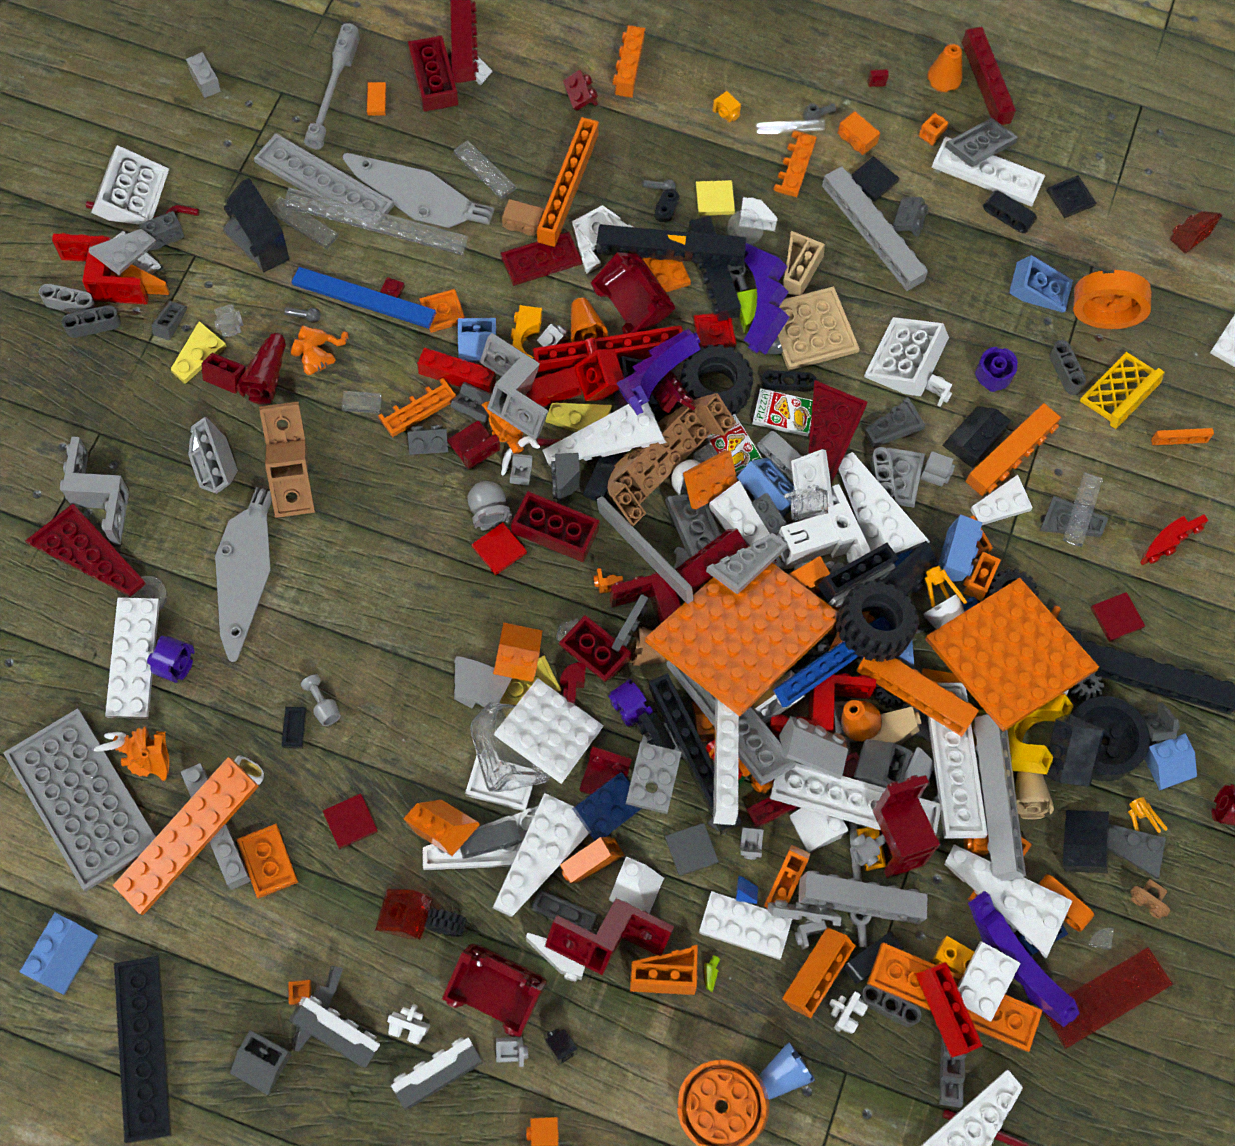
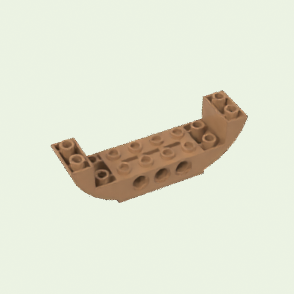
M718 393L692 401L696 407L694 411L684 405L671 414L665 415L658 422V425L666 443L659 444L658 442L650 444V447L642 448L640 446L632 448L614 465L615 469L608 481V493L632 526L646 514L640 504L674 471L678 464L683 462L710 434L724 436L736 424V421Z

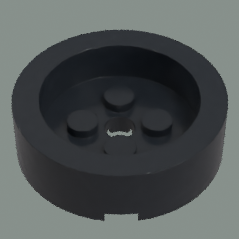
M1099 696L1086 700L1071 714L1105 729L1103 736L1107 739L1108 745L1100 746L1092 779L1098 781L1118 780L1130 774L1146 757L1150 743L1148 727L1141 714L1129 703L1115 697Z

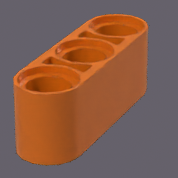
M1047 874L1038 883V885L1072 900L1064 921L1074 930L1081 932L1094 917L1093 911L1053 876Z

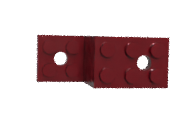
M657 572L646 577L637 576L628 582L619 581L611 586L610 603L612 608L638 601L642 594L648 598L650 597L659 625L680 607L676 591Z
M913 775L907 778L905 782L899 783L895 781L888 784L873 809V814L893 855V858L888 862L884 870L887 879L925 866L940 845L919 800V797L929 784L926 775L920 777Z
M616 898L596 935L587 929L571 923L567 919L556 916L544 947L603 976L622 938L653 954L661 956L674 926Z

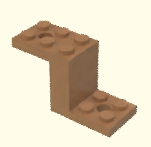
M299 401L260 406L259 411L266 442L265 466L275 518L314 513L315 508L308 475V450ZM285 420L288 422V425L286 427H279L277 422ZM294 492L297 494V498L291 500L286 495Z

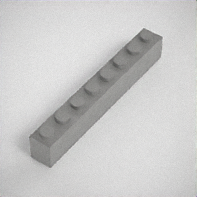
M841 166L825 175L822 187L905 290L908 291L924 282L928 273L926 266L917 259L914 251L908 248L904 239L899 237L894 227L886 221L882 212L877 210L872 200L864 194L861 186L855 183L851 174Z
M986 714L974 718L975 725L973 729L977 737L976 752L979 755L980 761L978 764V770L982 778L980 787L984 795L983 808L986 814V828L989 837L987 847L991 855L992 863H990V870L992 875L1001 881L1024 877L1026 872L1008 731L1003 732L992 718Z

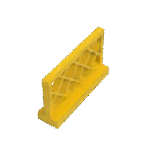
M1126 352L1081 397L1080 402L1111 422L1110 426L1117 429L1161 384L1165 372L1160 368L1154 370ZM1127 359L1133 363L1134 367H1124L1123 362ZM1138 371H1145L1149 375L1147 377H1139ZM1121 372L1122 378L1112 379V373ZM1125 372H1135L1136 378H1126ZM1137 382L1136 389L1127 388V383ZM1123 383L1124 389L1114 390L1113 384ZM1102 384H1110L1111 390L1101 391L1100 386ZM1125 394L1126 399L1116 401L1115 395ZM1102 395H1112L1113 401L1103 402ZM1090 396H1098L1099 402H1092L1088 398ZM1104 406H1114V411L1110 414L1104 410Z

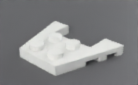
M603 205L572 221V228L586 273L601 266L600 260L593 252V250L597 249L596 241L599 224L633 227L621 221L619 216Z

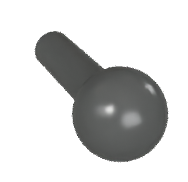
M671 179L663 182L642 181V187L662 189L663 191L676 189V184Z
M285 307L284 315L306 318L312 323L317 322L321 317L319 310L316 308H310L306 311Z

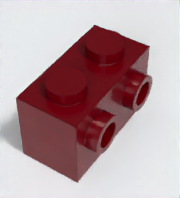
M211 353L201 363L203 381L236 394L238 392L237 383L245 372V366Z

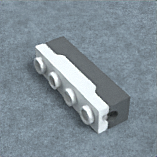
M310 996L309 999L302 997L288 1021L354 1063L366 1068L375 1051L380 1046L375 1041L377 1037L367 1031L364 1034L357 1030V1024L349 1019L344 1022L338 1018L340 1014L329 1007L328 1010L320 1006L322 1002L315 997Z
M463 1037L451 1044L453 1046L446 1052L444 1049L438 1051L432 1056L433 1060L428 1063L423 1061L413 1067L414 1071L408 1075L403 1073L394 1079L395 1083L391 1086L405 1111L482 1064V1060L469 1037L465 1040Z

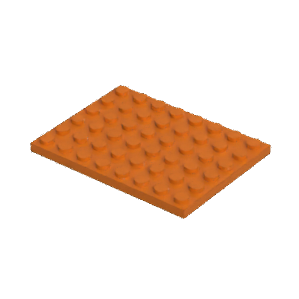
M771 563L738 595L713 577L693 595L692 602L688 604L685 602L645 638V643L734 713L741 716L837 624L836 616L838 611L782 569Z

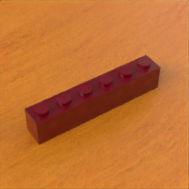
M450 0L451 55L455 83L476 80V73L479 72L478 62L476 61L479 60L478 51L475 49L478 48L477 37H475L478 36L477 26L475 25L477 24V16L474 13L477 12L476 2H472V0Z
M983 27L966 29L962 45L990 117L1001 125L1011 124L1016 109Z

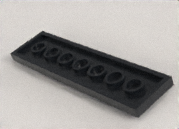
M156 956L114 963L124 1143L171 1137L160 958Z

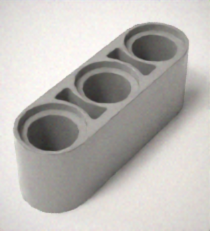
M44 284L39 289V295L44 305L52 309L75 313L97 308L91 294L85 291L53 284Z
M770 431L757 443V447L785 475L793 480L791 461L802 456L776 432Z
M879 447L874 450L870 460L871 474L893 498L895 485L890 452L884 447ZM877 457L882 458L884 461L878 460Z

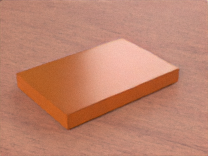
M277 824L236 839L258 899L298 883Z

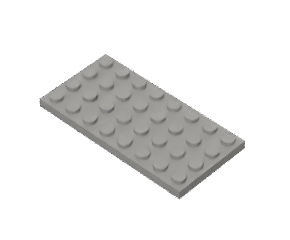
M77 708L3 752L80 886L86 892L133 863L156 836L104 751H94V748L99 746L100 743Z

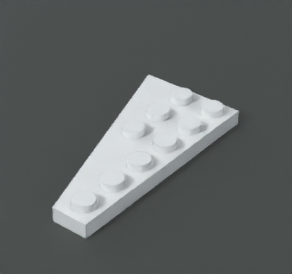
M853 452L845 455L839 467V472L870 550L872 551L888 542L895 554L899 555L919 547L925 541L929 543L930 541L857 456Z

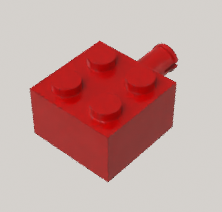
M589 338L584 341L589 356L574 367L585 400H603L619 389L616 383L623 380L624 377L615 350H599L596 338Z

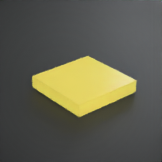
M732 180L696 181L698 216L734 215Z

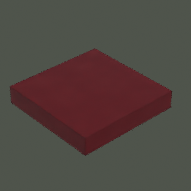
M1127 592L1091 606V610L1109 642L1145 627Z
M361 793L322 811L339 850L378 832Z

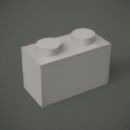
M202 52L186 59L190 74L204 98L221 92L218 79Z

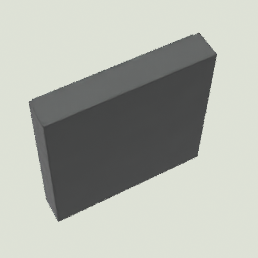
M704 823L665 836L679 877L718 864V858Z

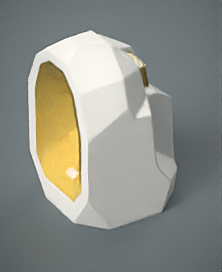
M237 756L234 761L260 785L264 778V772L261 767L246 757Z

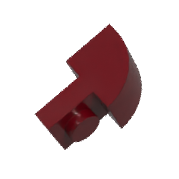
M581 662L573 663L565 668L560 678V687H564L563 697L567 699V702H571L574 705L576 688H584L586 667Z

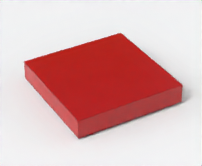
M713 313L693 316L695 331L700 339V343H698L700 348L703 347L705 349L707 345L712 344L713 347H718V344L724 345V348L736 347L731 318L718 322L717 315H713Z
M503 522L471 544L472 548L495 576L527 554V550Z

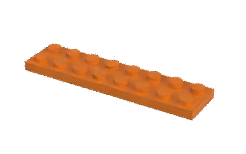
M228 757L113 886L140 915H144L259 785L232 758Z
M881 943L867 984L931 1011L915 974L936 965L888 944ZM951 972L958 986L962 976ZM1004 995L991 1022L967 1009L976 1031L1026 1052L1030 1051L1043 1011L1008 995Z

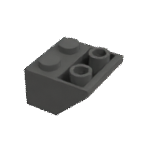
M579 453L555 454V461H551L553 499H557L558 504L562 505L579 487Z
M866 739L854 778L883 788H887L888 784L895 781L902 783L912 751L892 742Z
M250 1030L237 1052L230 1074L269 1095L292 1054Z

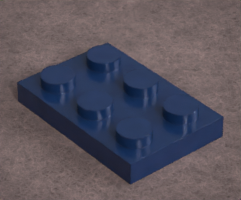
M622 772L615 775L572 808L594 841L600 837H606L642 809L626 804L630 783Z

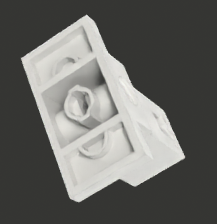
M839 484L831 487L834 506L823 509L824 512L821 515L780 528L777 536L788 544L787 549L780 555L786 567L826 554H831L832 558L847 554V561L851 563L871 552Z

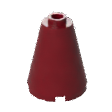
M1224 785L1214 799L1217 805L1215 809L1212 808V818L1220 824L1235 826V785Z

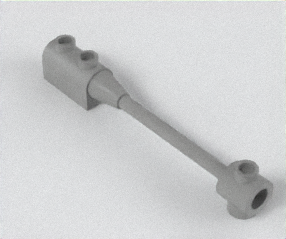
M345 23L341 27L332 54L333 72L316 123L309 125L304 139L305 144L310 148L321 149L323 147L326 128L323 126L339 74L345 66L351 67L360 40L359 30L353 24Z
M976 757L977 767H978V764L980 763V761H979V758ZM978 770L979 780H980V784H981V783H982V778H981V774L979 773V770ZM938 795L933 799L932 802L939 803ZM862 834L850 842L851 855L859 865L867 864L870 867L879 860L877 857L880 854L879 847L886 840L883 834L875 840Z

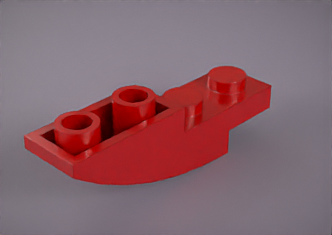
M1205 514L1189 522L1185 516H1182L1169 524L1149 545L1140 561L1141 565L1148 562L1153 564L1160 560V557L1166 555V557L1172 555L1177 551L1176 547L1181 541L1188 538L1189 534L1194 533L1196 535L1205 529L1204 525L1209 521Z

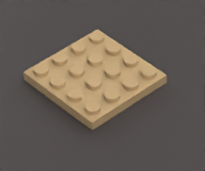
M834 287L784 299L779 306L790 317L778 335L783 350L782 356L788 371L859 352V346Z

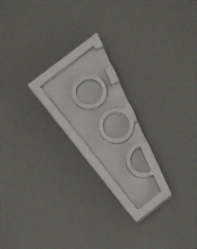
M771 533L752 543V546L738 550L737 554L731 557L727 556L715 565H709L706 572L738 595L787 549L788 544Z

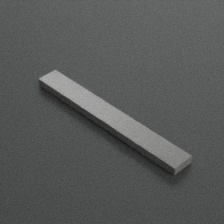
M603 496L596 499L599 513L687 604L692 602V586Z

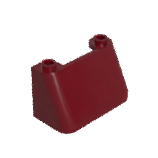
M617 252L591 281L594 292L600 297H609L626 322L622 326L623 334L648 331L675 310V305L645 261L637 254Z
M470 944L461 953L442 1000L446 1001L447 1005L453 1008L467 1004L503 1022L502 1027L507 1035L520 1038L543 993L547 980L543 976L477 944Z

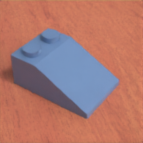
M1030 255L1017 262L1009 293L1023 302L1065 312L1073 280Z

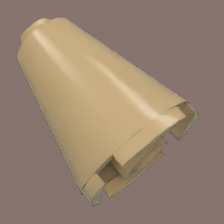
M1018 771L1015 794L1018 814L1021 815V818L1041 819L1045 817L1047 812L1052 814L1054 805L1043 774Z

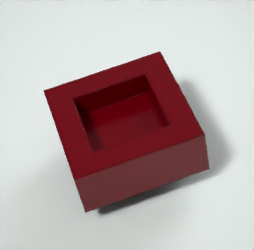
M888 69L870 70L868 86H886L889 76Z
M387 277L380 293L400 298L405 285L403 282Z

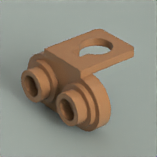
M1148 880L1143 889L1134 886L1130 891L1131 900L1139 906L1144 905L1150 910L1149 913L1155 918L1161 919V917L1168 916L1170 913V908L1161 902L1167 890L1153 880ZM1155 888L1159 893L1158 898L1148 893V889Z

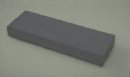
M539 890L531 908L532 911L552 920L556 916L567 919L571 923L590 932L598 917V914L542 890Z

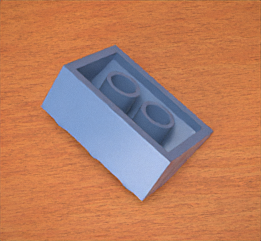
M769 458L750 461L737 476L743 488L749 490L753 495L754 500L764 493H768L782 517L797 507L794 485Z
M961 514L947 530L938 562L941 569H945L952 581H962L967 575L970 576L973 570L971 562L978 552L976 544L977 541H980L983 530H981L982 522Z
M54 913L20 973L65 995L97 940L98 935Z

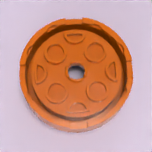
M1114 270V273L1103 274V271L1091 273L1080 279L1075 286L1074 314L1081 322L1096 328L1122 329L1143 322L1151 312V285L1144 277L1129 271Z
M720 1059L698 1066L685 1078L679 1091L677 1112L684 1132L698 1146H748L759 1137L765 1128L769 1116V1097L763 1081L750 1067L735 1060ZM719 1100H724L728 1104V1109L725 1113L719 1112L716 1108Z

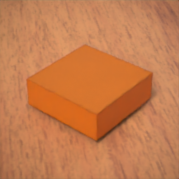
M311 980L288 982L289 1005L299 1004L302 997L309 999L312 996Z

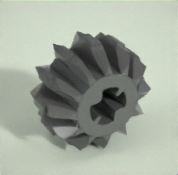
M1096 672L1071 687L1070 689H1073L1071 695H1077V701L1083 698L1084 702L1101 696L1103 693L1101 689L1104 687V684L1099 681L1102 679V676L1096 677Z

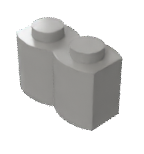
M931 451L920 479L940 487L944 483L948 484L955 465L952 464L954 459Z

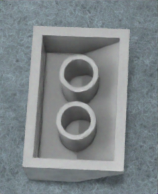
M790 716L779 734L785 756L837 779H841L848 753L845 738L838 733L832 734L819 725L813 726L803 718L797 719Z

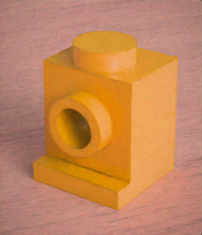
M728 91L714 100L713 112H718L729 123L735 121L740 116L741 104Z

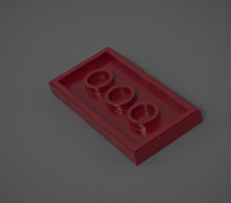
M570 232L560 234L555 247L533 242L500 253L513 286L582 265L581 257Z

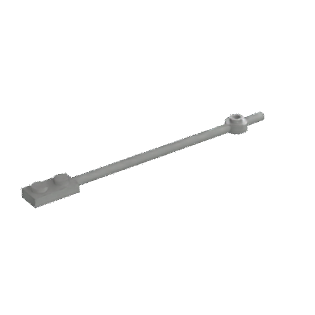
M849 701L834 702V733H838L845 738L848 756L851 754L850 743H856V741L847 737L841 727L842 712L844 706ZM848 821L850 842L858 837L857 823ZM851 855L853 878L859 879L862 882L861 865ZM850 912L849 918L857 926L859 948L867 947L866 924L871 920L872 916L863 915V919H858L856 913Z

